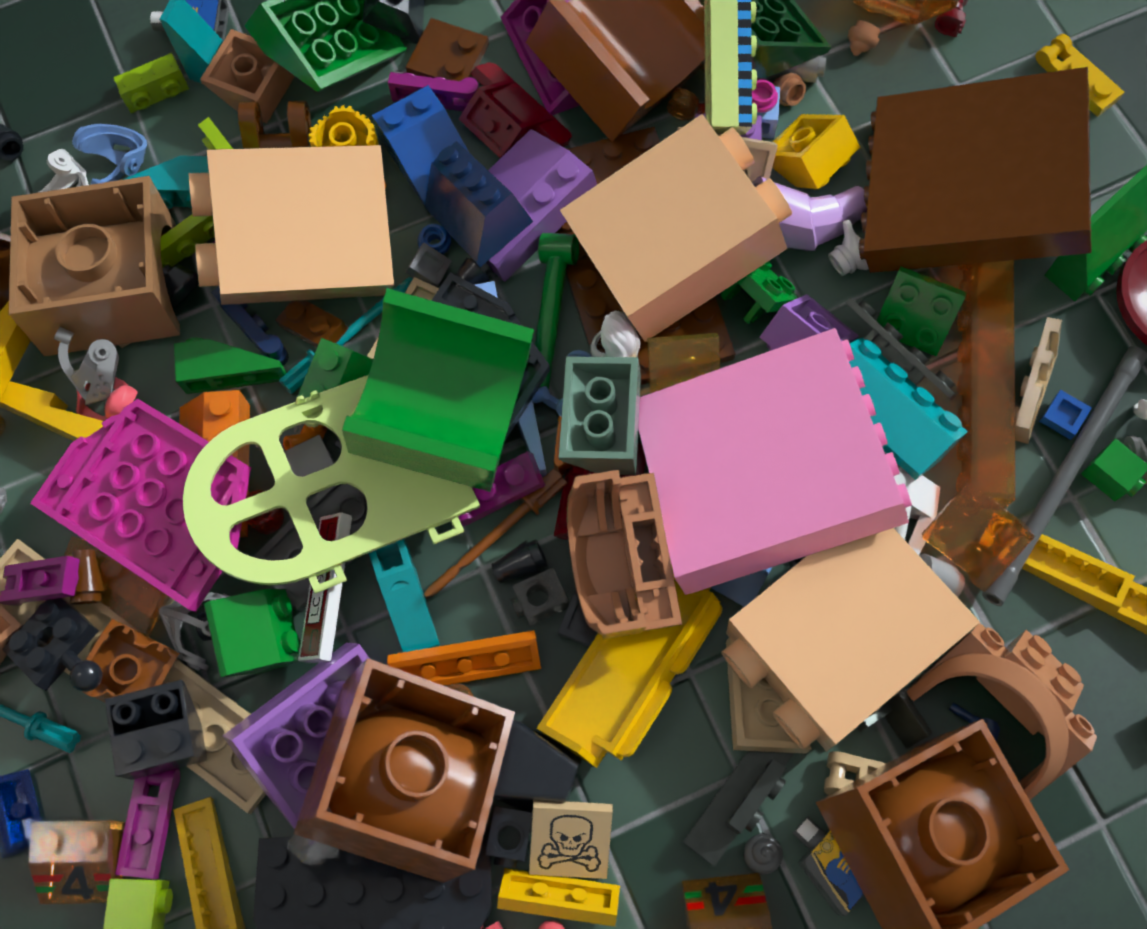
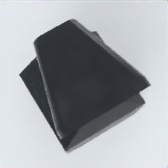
M513 719L493 799L533 813L534 800L568 802L582 759L546 735L531 730L522 722Z

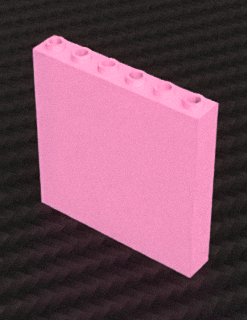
M836 328L640 397L638 429L649 473H654L674 576L685 595L909 523L905 509L912 506L909 493L904 483L896 484L894 476L900 474L892 452L884 453L882 446L888 444L883 427L881 423L873 425L871 416L876 415L873 402L869 394L862 396L860 388L865 387L862 374L858 366L851 368L849 361L854 360L852 349L848 339L840 340Z

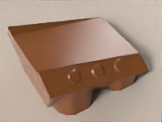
M112 619L86 658V660L94 661L101 667L103 673L102 681L97 688L83 693L105 703L107 698L161 685L180 653Z

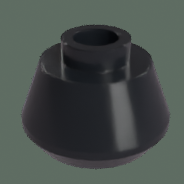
M167 264L163 268L167 292L172 308H174L199 284L198 273L179 264L173 268Z

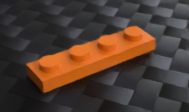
M535 630L388 655L387 659L388 666L443 686L541 669Z

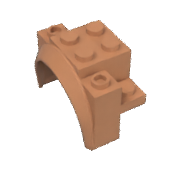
M619 470L575 477L567 501V530L575 586L587 624L602 635L603 640L681 625L682 621L654 473L620 478Z
M979 623L922 673L906 691L910 698L915 701L946 679L957 676H977L976 679L1032 735L1038 731L1044 735L1046 740V757L1044 761L1019 781L1029 800L1089 754L1097 739L1092 725L1083 716L1072 713L1084 687L1081 683L1080 675L1069 664H1062L1051 654L1052 650L1044 639L1038 635L1033 636L1027 630L1005 647L1003 639L995 630L989 627L985 628Z

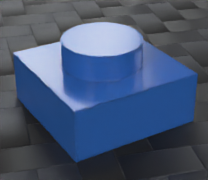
M1060 389L1039 422L1071 440L1077 434L1092 408Z

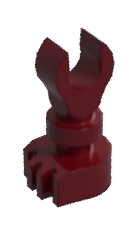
M947 0V3L939 11L935 20V28L939 33L956 38L958 33L961 34L966 22V14L963 12V7L966 6L968 0Z

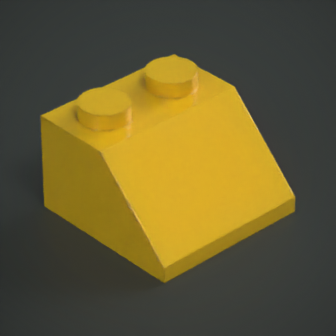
M801 114L773 141L778 147L772 168L797 188L819 189L829 182V178L839 168L848 164L851 156L861 147L845 115Z

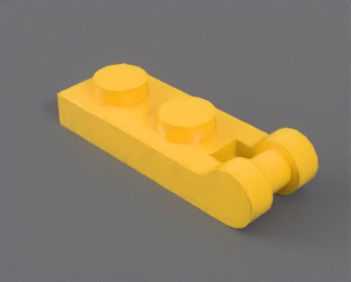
M1059 34L1051 41L1050 46H1044L1036 52L1035 58L1037 63L1047 72L1088 67L1090 111L1097 117L1119 101L1124 94V91L1073 47L1070 37L1066 34Z

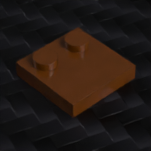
M431 18L406 65V71L416 76L442 77L453 81H461L466 77L473 78L471 72L475 66L480 64L489 46L488 36Z

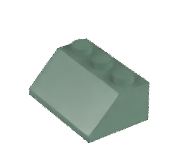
M566 357L559 446L560 461L595 473L619 470L620 475H636L641 383L638 357Z

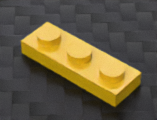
M505 868L498 896L497 909L615 927L620 885L561 876L529 875L528 871Z

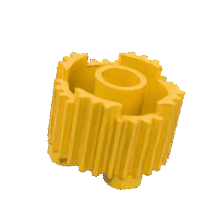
M344 105L341 108L334 106V110L329 112L328 117L324 115L323 120H318L319 125L315 124L314 127H310L309 142L311 147L379 145L373 123L370 122L369 118L366 119L364 114L360 116V113L358 111L355 112L351 106H348V108H345Z

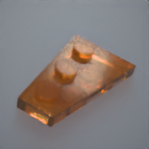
M71 536L64 556L72 557V551L96 550V559L105 588V593H102L101 603L141 633L150 637L166 594L86 540Z

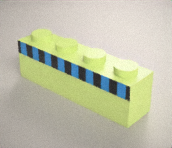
M704 0L705 118L716 133L723 134L733 127L739 135H745L752 128V124H756L757 105L752 103V91L756 89L757 72L752 70V57L756 54L757 40L756 36H751V23H754L756 18V2L751 0Z

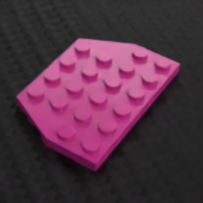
M136 399L124 407L118 415L111 416L103 421L102 428L87 438L81 436L73 441L30 504L187 609L196 612L222 573L220 569L207 560L194 543L188 531L183 511V494L187 475L196 457L209 442L143 401ZM230 455L221 465L212 482L211 496L214 501L220 505L227 506L246 499L251 467ZM242 522L235 525L230 531V542L235 549L238 548Z

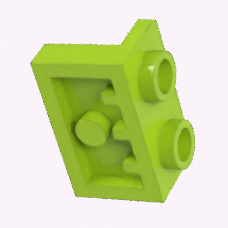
M172 53L113 77L119 89V94L130 113L146 109L152 104L190 89Z

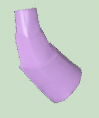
M758 176L752 184L756 187L767 179ZM775 183L792 211L791 216L779 223L787 248L815 251L818 245L844 234L843 222L848 219L851 224H854L861 219L862 212H867V206L864 201V189L859 186L850 188L835 196L829 194L810 198L807 193Z

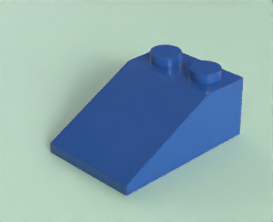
M429 85L372 115L378 138L424 206L431 163L444 148L451 146L456 141L467 150L448 113Z

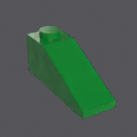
M195 337L189 338L185 342L174 343L176 383L186 394L279 382L280 378L287 373L279 360L211 339Z

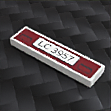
M341 512L320 517L318 532L322 539L336 541L349 536L352 515ZM345 563L341 564L343 572L345 569ZM333 569L316 577L319 584L337 576ZM342 583L316 594L310 584L298 661L317 663L331 660Z

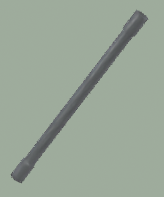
M1131 346L1126 350L1114 371V376L1002 565L996 569L984 589L982 596L988 602L997 606H1002L1018 580V574L1128 386L1135 380L1145 363L1147 353L1142 348Z

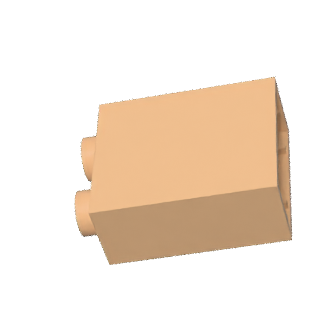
M703 114L560 209L621 308L645 342L787 249L779 225L780 222L792 215L785 197L770 178L754 187L744 173V170L753 165L755 161L742 137L733 127L718 136Z
M381 145L207 150L209 173H188L193 217L213 216L215 243L195 244L199 287L219 286L221 305L385 296L387 288L391 289L393 287L394 279Z
M891 528L806 556L729 619L726 634L733 643L721 653L729 666L748 687H754L764 678L780 696L784 703L773 711L772 714L781 728L797 746L804 750L817 740L827 752L971 631L980 621L898 532Z

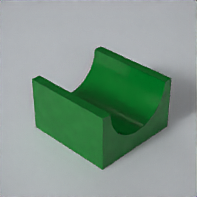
M387 288L383 299L382 321L369 376L352 416L346 415L342 428L348 453L491 492L527 365L534 329Z

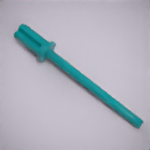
M406 278L393 290L405 293L413 278ZM384 298L351 324L337 344L343 346L382 313ZM311 349L306 351L307 355L301 362L279 380L281 385L290 394L294 393L303 384L315 354Z
M0 704V717L25 727L24 737L27 740L39 739L68 753H72L75 750V745L81 740V735L77 731L49 720L47 714L42 711L36 712L32 717H29Z

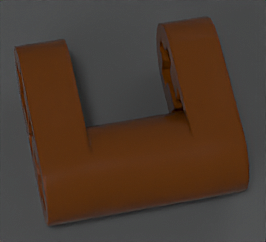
M307 101L288 102L287 116L290 133L266 134L264 133L258 102H240L238 105V122L243 149L311 147L309 133H311L310 127L312 125Z

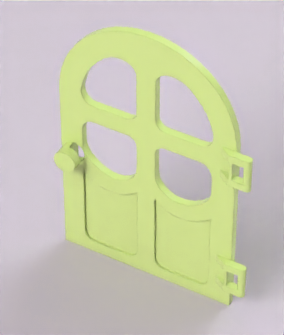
M369 375L318 393L317 390L312 391L310 397L304 398L302 395L298 396L296 401L291 404L247 419L222 431L196 457L187 475L183 494V511L188 531L200 552L214 566L239 580L261 585L288 584L308 578L315 594L347 581L341 564L423 530H427L433 545L463 533L464 529L458 516L480 508V504L470 486L348 453L342 428L346 415L352 416ZM305 424L308 427H317L321 424L333 431L339 438L342 446L340 457L333 465L306 476H296L292 472L279 438L284 431L295 426ZM248 444L258 445L262 449L275 479L273 488L231 505L223 506L218 504L211 496V485L221 465L239 448ZM339 484H348L356 487L363 493L367 501L368 510L363 525L355 533L339 540L326 541L322 539L306 504L308 497ZM277 508H284L289 512L303 545L302 552L294 558L287 560H263L248 556L235 549L230 542V531L238 523ZM451 521L454 529L438 535L435 528ZM334 569L337 577L319 584L316 576Z

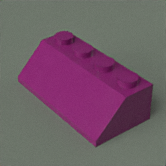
M514 0L500 18L546 110L551 115H555L579 106L577 101L526 44L530 33L549 0Z

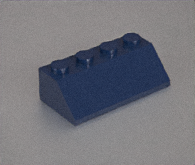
M457 141L451 146L444 148L431 163L425 208L480 267L533 222L513 193Z

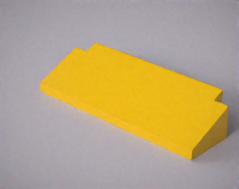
M673 572L682 624L603 640V636L598 633L536 729L595 768H598L607 752L620 761L624 757L633 755L672 693V686L670 685L672 679L676 674H682L686 671L722 613L721 602L709 591L711 587L685 595Z

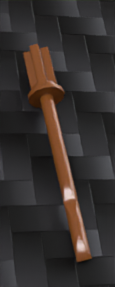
M553 468L543 477L544 487L520 498L523 503L470 549L456 565L449 568L425 591L424 596L431 598L441 591L459 574L461 569L470 565L530 510L538 516L540 514L538 510L568 484L562 475Z

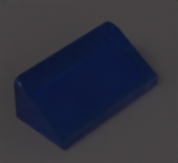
M29 769L0 776V850L4 859L47 842Z

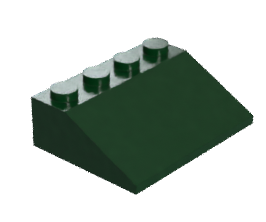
M698 0L704 7V0ZM751 0L756 2L755 22L751 23V36H756L757 40L756 54L752 57V70H756L757 78H768L829 53L832 47L794 0Z

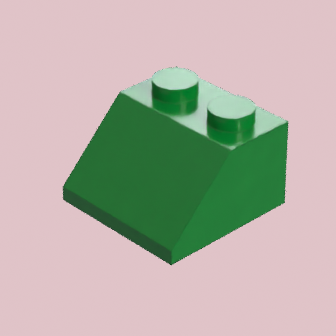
M321 338L298 396L302 395L304 398L310 397L312 391L317 390L318 393L369 375L373 358Z
M262 589L204 603L220 677L266 673L299 662L301 642L295 630L291 613L292 604L287 597L286 589Z

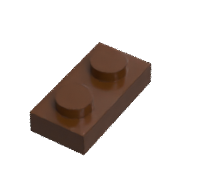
M306 300L291 301L275 320L282 329L316 348L321 338L337 343L349 329L343 320Z

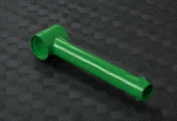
M542 233L539 239V260L541 263L546 264L535 346L542 353L551 369L540 386H546L548 390L567 265H576L579 257V240L575 234Z

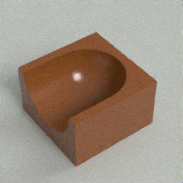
M367 658L343 683L293 834L442 883L475 870L515 712Z
M983 719L936 736L816 802L882 929H978L1069 871Z

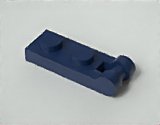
M219 286L211 291L219 306L264 356L279 360L282 365L288 362L289 354L279 337L265 333L269 328L256 313L250 316L245 311L248 307L247 303L221 305Z

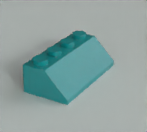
M862 337L849 343L854 355V360L849 361L851 368L859 367L865 383V387L860 388L862 396L869 394L876 411V415L871 416L873 425L881 423L888 442V444L882 446L886 454L892 452L896 463L913 479L917 480L939 463L968 431L962 427V423L956 415L949 411H944L934 402L935 399L929 391L916 386L907 378L908 375L902 367L888 361L881 354L880 348L875 343Z

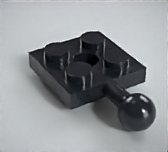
M65 598L49 599L40 604L36 612L19 631L12 635L9 642L2 648L36 686L45 691L48 690L66 668L70 671L69 678L72 686L79 691H91L97 688L102 681L103 673L101 667L94 661H82L78 657L79 653L99 630ZM52 636H54L52 641L48 645H46L48 640Z

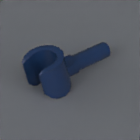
M953 702L949 709L951 712L968 723L983 719L997 742L1000 727L996 721L975 716Z

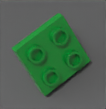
M769 261L725 289L720 295L724 301L727 299L732 300L743 288L756 301L743 318L747 324L755 323L765 311L767 313L779 311L782 305L799 298L794 293V285L786 278L778 277L770 269L772 265Z
M900 266L876 321L882 327L887 323L892 325L904 336L899 342L911 347L915 346L917 349L937 357L967 292Z

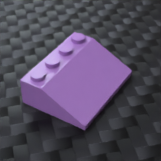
M532 129L488 170L513 193L533 220L528 227L486 262L504 282L538 250L539 239L542 233H555L567 222L560 209L597 185L593 171L569 150Z
M346 642L332 653L330 661L318 663L223 735V738L294 830L343 683L369 658L360 644Z

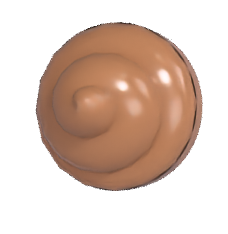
M858 20L855 26H851L848 40L851 43L850 49L853 55L858 56L862 52H868L871 48H875L879 42L878 35L880 29L863 20Z
M795 73L782 75L773 83L774 86L780 87L779 103L783 106L797 105L803 99L806 92L805 83Z

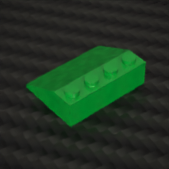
M268 0L260 3L244 25L265 55L317 92L394 58L407 50L398 36L362 22L364 0Z
M1147 165L1091 216L1092 253L1058 256L1044 276L1074 302L1084 293L1091 296L1105 282L1101 277L1106 272H1109L1111 275L1117 272L1127 260L1123 256L1129 251L1132 253L1140 244L1147 240L1145 236L1147 235Z

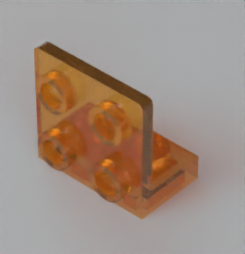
M966 482L921 534L926 542L966 571L972 583L983 592L987 591L1035 538V535L1024 522L971 482Z

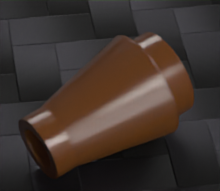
M96 550L72 551V557L80 559L78 568L79 579L75 588V595L70 597V604L83 605L102 602V593H105V588L96 559Z

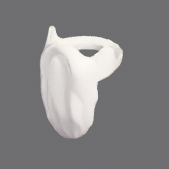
M615 310L605 316L601 331L595 335L590 345L592 357H637L640 348V338L635 327L624 312ZM600 338L605 353L597 350V343Z

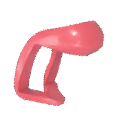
M115 377L113 387L115 390L107 398L105 416L99 415L87 407L85 400L78 391L76 412L80 415L105 421L111 416L118 415L124 407L132 403L138 392L125 381ZM87 383V384H86V386H85L86 391L89 390L90 385H91L90 383Z

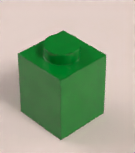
M1115 438L1100 451L1082 471L1081 475L1115 502L1125 494L1132 497L1146 483L1142 476L1147 472V463Z

